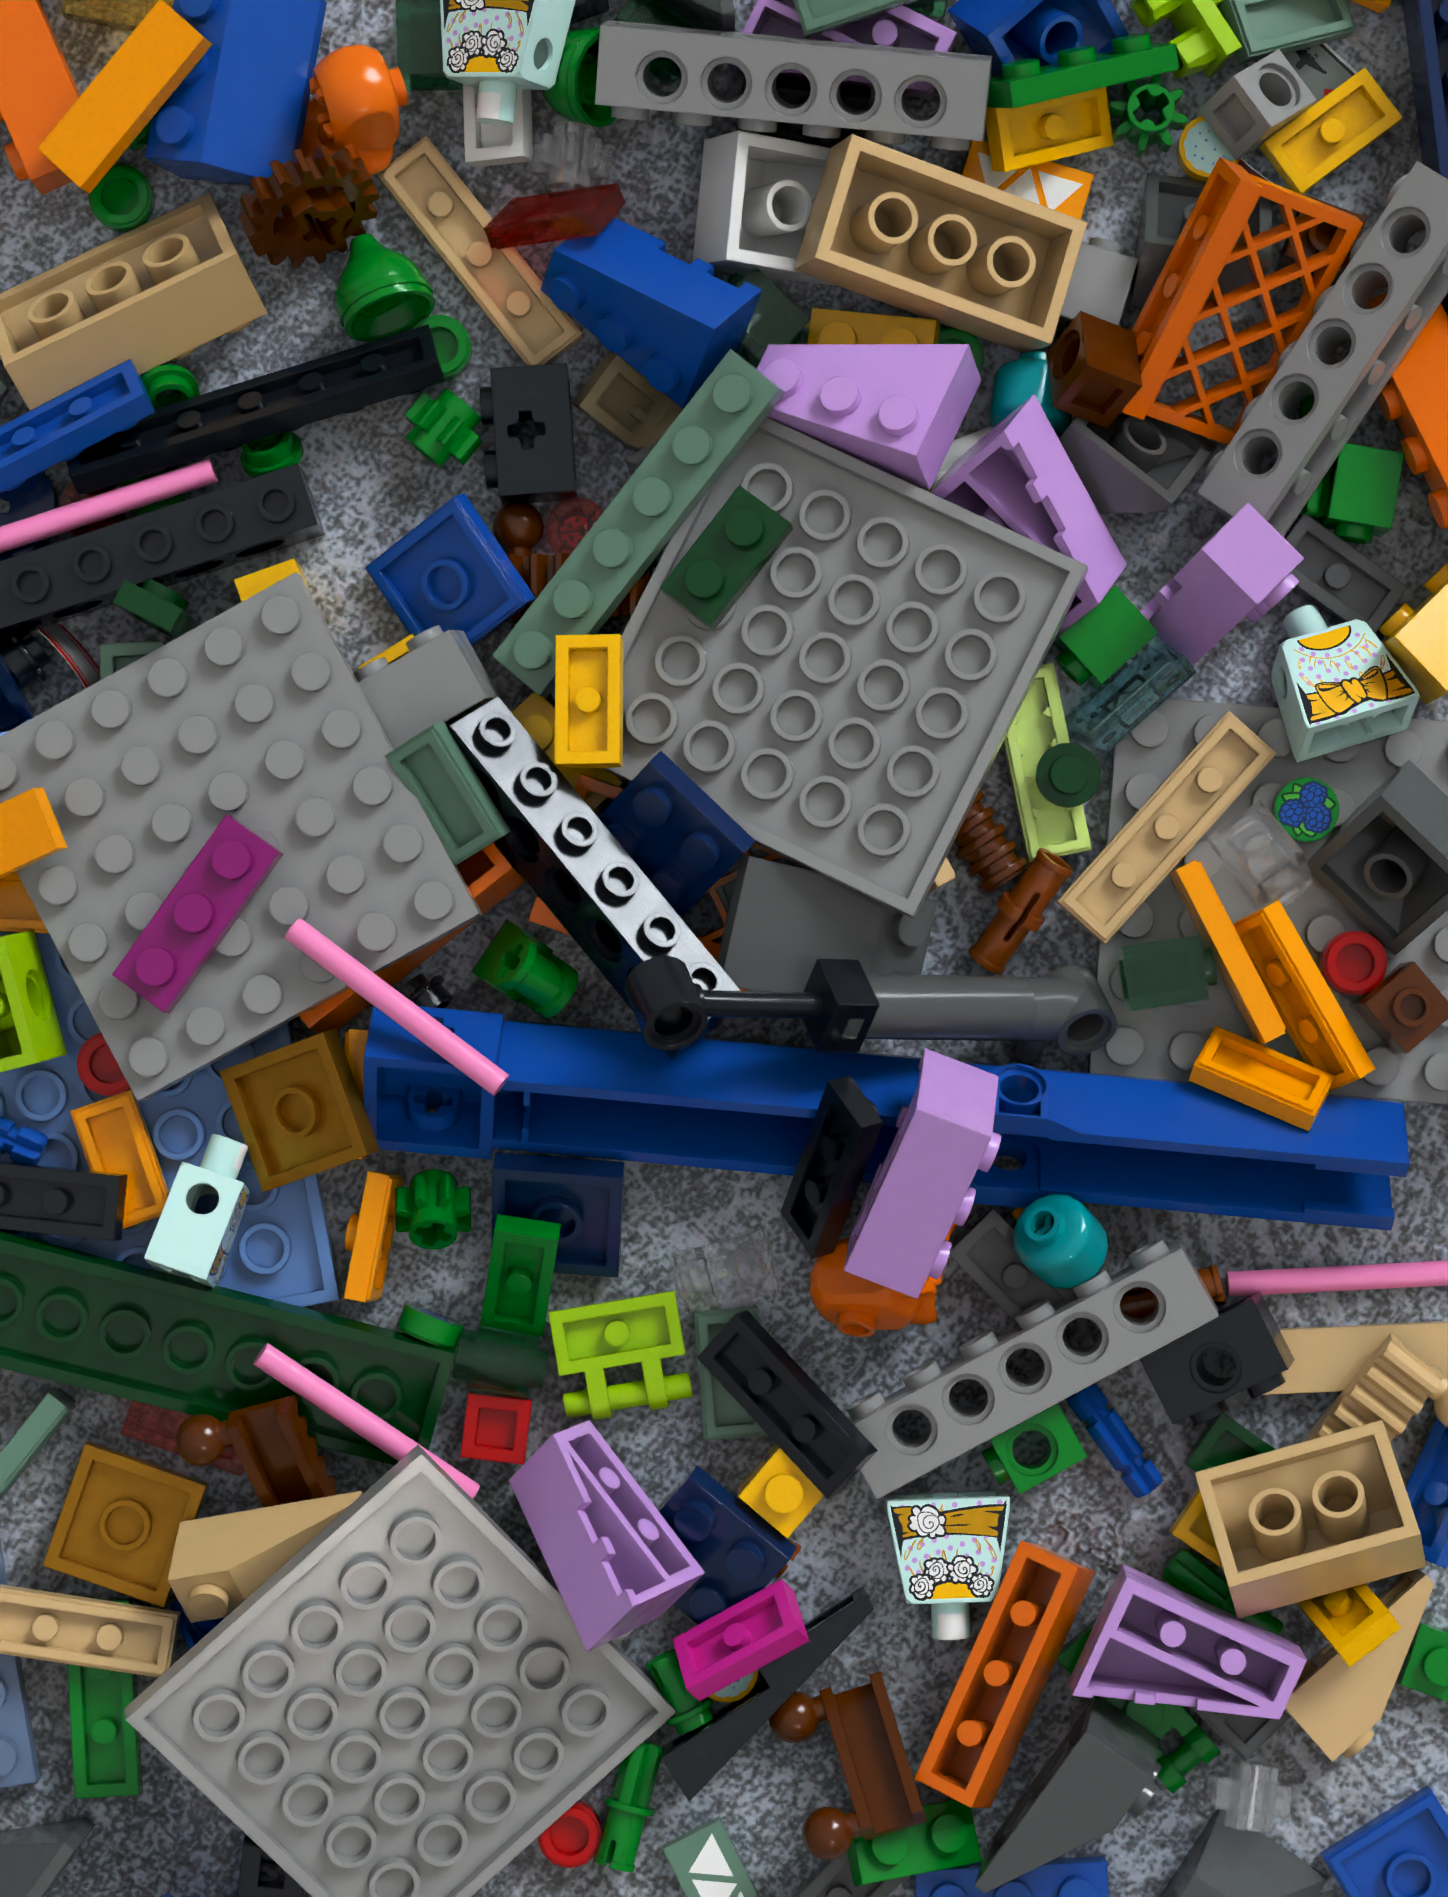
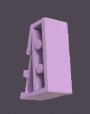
M768 344L757 367V370L785 392L766 417L929 491L982 381L969 344Z
M1035 394L1030 396L961 455L930 491V493L1087 565L1088 572L1057 632L1058 636L1101 602L1127 566Z
M590 1420L553 1434L509 1479L510 1485L587 1652L659 1618L705 1573Z

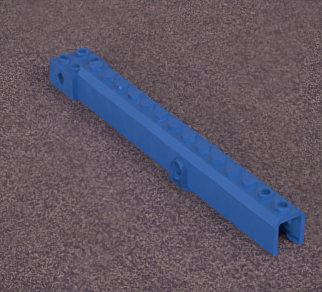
M373 1006L364 1054V1108L378 1147L382 1150L492 1160L493 1149L794 1176L827 1082L850 1075L865 1097L876 1106L879 1116L883 1121L861 1182L872 1183L879 1163H884L899 1129L895 1126L902 1105L909 1107L917 1089L920 1072L918 1065L922 1057L869 1052H817L815 1047L702 1037L671 1059L665 1050L655 1049L647 1044L643 1033L640 1031L509 1019L503 1021V1014L419 1006L510 1075L499 1092L493 1096ZM961 1061L999 1076L993 1132L1001 1135V1142L996 1157H1013L1023 1165L1016 1170H1004L992 1164L987 1173L977 1169L969 1186L976 1189L975 1204L1026 1208L1040 1197L1050 1194L1069 1195L1084 1203L1392 1230L1395 1213L1394 1208H1392L1389 1176L1406 1177L1410 1165L1404 1103L1400 1101L1328 1095L1308 1132L1193 1082L1044 1069L1021 1063L1000 1065ZM428 1108H437L438 1113H429Z

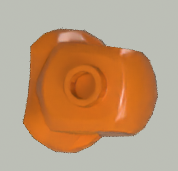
M363 44L341 47L330 52L312 70V78L309 80L310 92L315 94V97L308 103L300 150L305 158L312 157L319 145H326L332 157L342 147L346 148L352 159L360 157L363 160L370 176L390 166L395 152L394 143L400 136L399 107L409 104L408 95L400 69L398 67L388 69L385 59L377 49Z
M952 1223L946 1236V1241H949L950 1235L953 1234L957 1226L956 1224ZM849 1238L839 1239L833 1253L817 1257L809 1275V1291L812 1303L826 1321L837 1325V1329L846 1335L869 1337L875 1334L876 1329L900 1330L910 1324L927 1325L937 1321L938 1312L935 1309L937 1286L942 1283V1274L938 1280L928 1276L918 1299L845 1272L844 1265Z

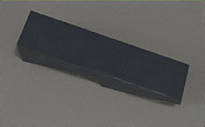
M863 1587L805 1623L809 1642L759 1668L765 1680L755 1686L748 1695L740 1700L730 1702L713 1713V1719L706 1724L681 1734L662 1746L661 1759L689 1802L870 1614L874 1608L870 1597Z

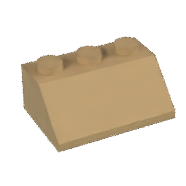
M1383 1420L1194 1472L1237 1619L1426 1567L1421 1533Z

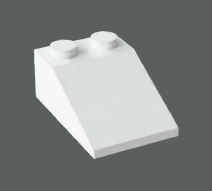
M740 130L705 139L693 261L699 258L713 265L714 271L736 275L834 285L794 270L830 148Z

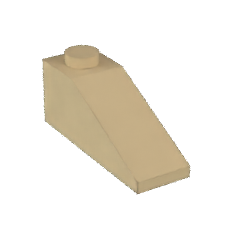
M362 1491L179 1522L167 1581L190 1622L194 1623L227 1617L363 1494Z
M1419 1569L1407 1572L1379 1597V1600L1391 1612L1401 1626V1629L1350 1668L1328 1642L1306 1662L1285 1707L1289 1714L1332 1762L1341 1754L1345 1758L1357 1754L1371 1741L1375 1734L1371 1728L1382 1718L1435 1585Z

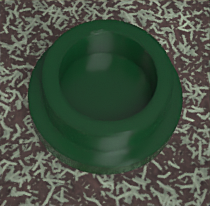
M1074 743L1058 744L1046 751L1040 758L1035 773L1036 784L1042 796L1050 803L1064 808L1076 807L1088 801L1095 794L1100 783V767L1095 756L1085 747Z

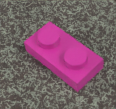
M782 1579L673 1638L686 1690L698 1701L705 1699L809 1642L794 1590Z

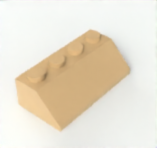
M209 192L0 293V356L5 369L31 411L131 359L140 375L168 361L181 360L190 355L195 348L223 334L236 333L245 329L254 319L267 314V311Z

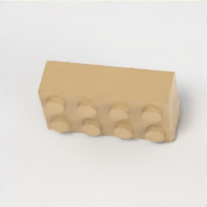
M851 134L829 150L794 270L924 318L937 320L946 326L1020 353L1036 351L1052 344L1088 222Z

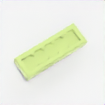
M1054 663L1041 665L1003 741L1028 863L1033 861L1039 848L1047 849L1059 857L1092 850L1083 804L1071 808L1056 806L1042 796L1036 784V767L1043 754L1058 744L1070 743Z

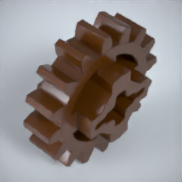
M319 145L312 157L305 158L300 149L294 150L292 161L290 160L282 164L273 160L269 163L273 174L268 178L253 177L250 182L256 193L241 196L240 203L245 212L238 217L258 257L267 254L271 265L277 266L288 256L293 268H299L308 256H314L317 263L320 264L325 262L326 252L329 253L337 250L344 253L347 251L346 239L350 235L357 237L367 233L361 221L376 218L378 212L373 202L378 200L380 196L360 157L352 159L348 149L343 147L331 157L326 145Z

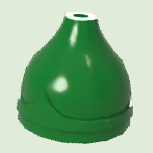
M600 28L581 29L567 33L556 82L549 90H542L545 100L558 115L569 119L568 121L589 128L607 126L617 119L610 116L611 106L595 105Z
M362 234L351 240L349 258L345 269L338 279L335 298L341 326L352 340L373 342L411 330L422 319L429 317L435 306L433 290L421 270L404 254L383 246L372 234Z

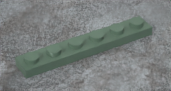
M730 349L492 656L536 694L548 697L555 688L556 635H593L598 633L785 392L738 353Z

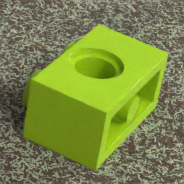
M34 930L0 937V1072L67 1054Z

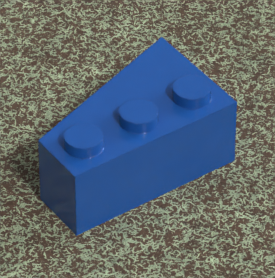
M601 212L553 250L541 291L560 310L571 315L595 335L604 347L619 355L643 375L652 387L667 395L684 409L730 349L736 353L738 352L762 289L748 282L737 288L712 276L714 274L713 265L699 258L688 264L665 253L666 242L607 213Z

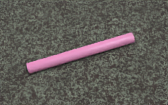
M208 458L0 526V554L217 483L218 480L211 459Z
M297 919L290 927L284 939L493 1096L503 1087L510 1075L303 919Z
M1448 1260L1226 1271L1227 1297L1250 1296L1258 1291L1262 1295L1448 1286Z
M265 1344L257 1355L253 1365L398 1462L414 1447L419 1445L472 1499L477 1494L480 1484L271 1344Z

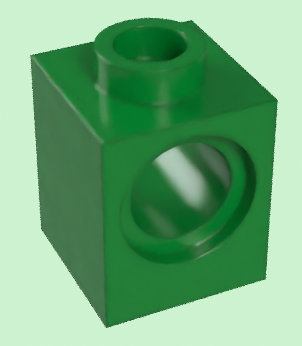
M1346 443L1331 466L1327 511L1323 518H1320L1319 524L1325 528L1335 529L1334 534L1343 541L1356 544H1371L1373 536L1382 537L1392 529L1404 453Z
M1115 585L1095 608L1058 636L1053 644L1061 653L1055 657V661L1078 686H1082L1088 681L1096 690L1144 647L1158 631Z
M1058 1403L989 1439L992 1446L981 1452L998 1484L1001 1486L1011 1480L1019 1494L1087 1457ZM1035 1430L1044 1434L1047 1442L1046 1451L1042 1458L1030 1464L1017 1461L1012 1452L1015 1439L1025 1431Z

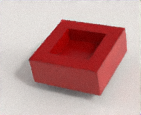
M469 1391L460 1457L524 1465L533 1399Z

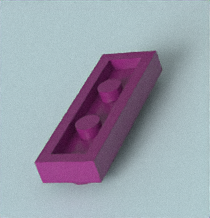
M226 814L112 975L159 1010L170 1014L281 859L283 853L234 817Z

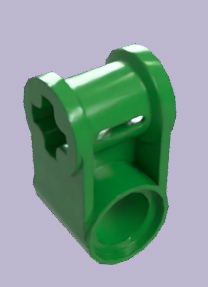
M508 919L502 924L471 970L474 975L516 1003L521 1001L544 1018L555 1016L566 1006L574 994L578 983V972L575 968L552 954L554 950Z

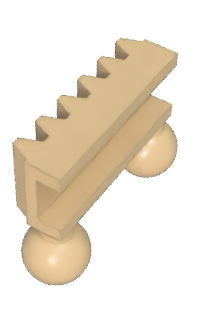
M1390 1333L1301 1442L1383 1420L1391 1443L1396 1435L1403 1433L1409 1419L1422 1410L1424 1402L1428 1397L1434 1401V1411L1437 1418L1444 1426L1448 1427V1379L1433 1365H1427L1405 1348L1401 1341Z

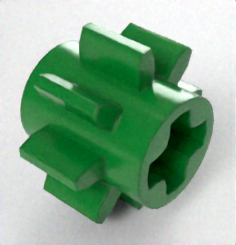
M1160 74L1153 75L1149 84L1138 87L1134 80L1125 82L1123 92L1128 102L1116 100L1111 101L1109 105L1110 115L1115 118H1121L1120 125L1114 132L1113 141L1118 142L1126 138L1129 142L1136 145L1135 156L1139 158L1147 146L1157 144L1160 150L1167 153L1173 144L1172 137L1167 129L1184 130L1188 122L1187 116L1175 113V106L1184 93L1183 90L1176 89L1169 92L1166 88L1160 86ZM1140 106L1145 112L1156 109L1160 113L1156 124L1150 119L1139 122L1135 118Z
M446 388L436 400L422 391L404 413L407 417L406 420L414 425L404 438L439 468H442L451 456L464 466L482 444L481 438L473 432V429L482 418L469 405Z
M430 1169L417 1173L410 1180V1188L397 1187L395 1190L397 1233L409 1231V1238L412 1243L424 1249L436 1250L450 1246L457 1238V1230L461 1232H470L471 1188L469 1186L458 1187L456 1178L443 1170Z

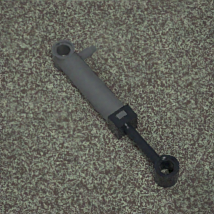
M665 955L652 957L632 969L625 980L624 988L646 1043L655 1049L665 1051L679 1049L695 1041L707 1027L708 1017L802 1018L817 1052L859 1053L864 1039L1019 1041L1014 1051L1015 1056L1012 1063L1032 1066L1038 1061L1047 1041L1057 1042L1060 1049L1068 1054H1088L1109 1042L1115 1034L1118 1025L1116 1016L1093 972L1086 966L1081 965L1063 966L1052 971L1046 977L870 974L864 972L859 960L817 959L803 992L703 990L700 984L693 983L683 961L677 957Z

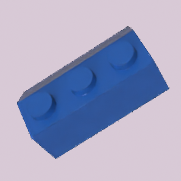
M174 0L173 9L213 45L153 116L145 158L182 179L252 185L250 181L253 177L268 178L273 174L269 165L273 160L282 164L290 160L292 161L293 151L300 149L310 98L309 80L312 78V70L316 65L327 2L324 0Z

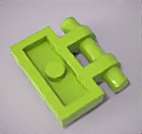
M675 1290L548 1312L559 1376L580 1372L585 1373L586 1390L563 1393L567 1419L592 1415L593 1421L612 1418V1411L649 1405L650 1411L669 1408L668 1401L693 1397L689 1372L664 1376L662 1368V1358L686 1354ZM641 1362L644 1380L607 1385L604 1368Z

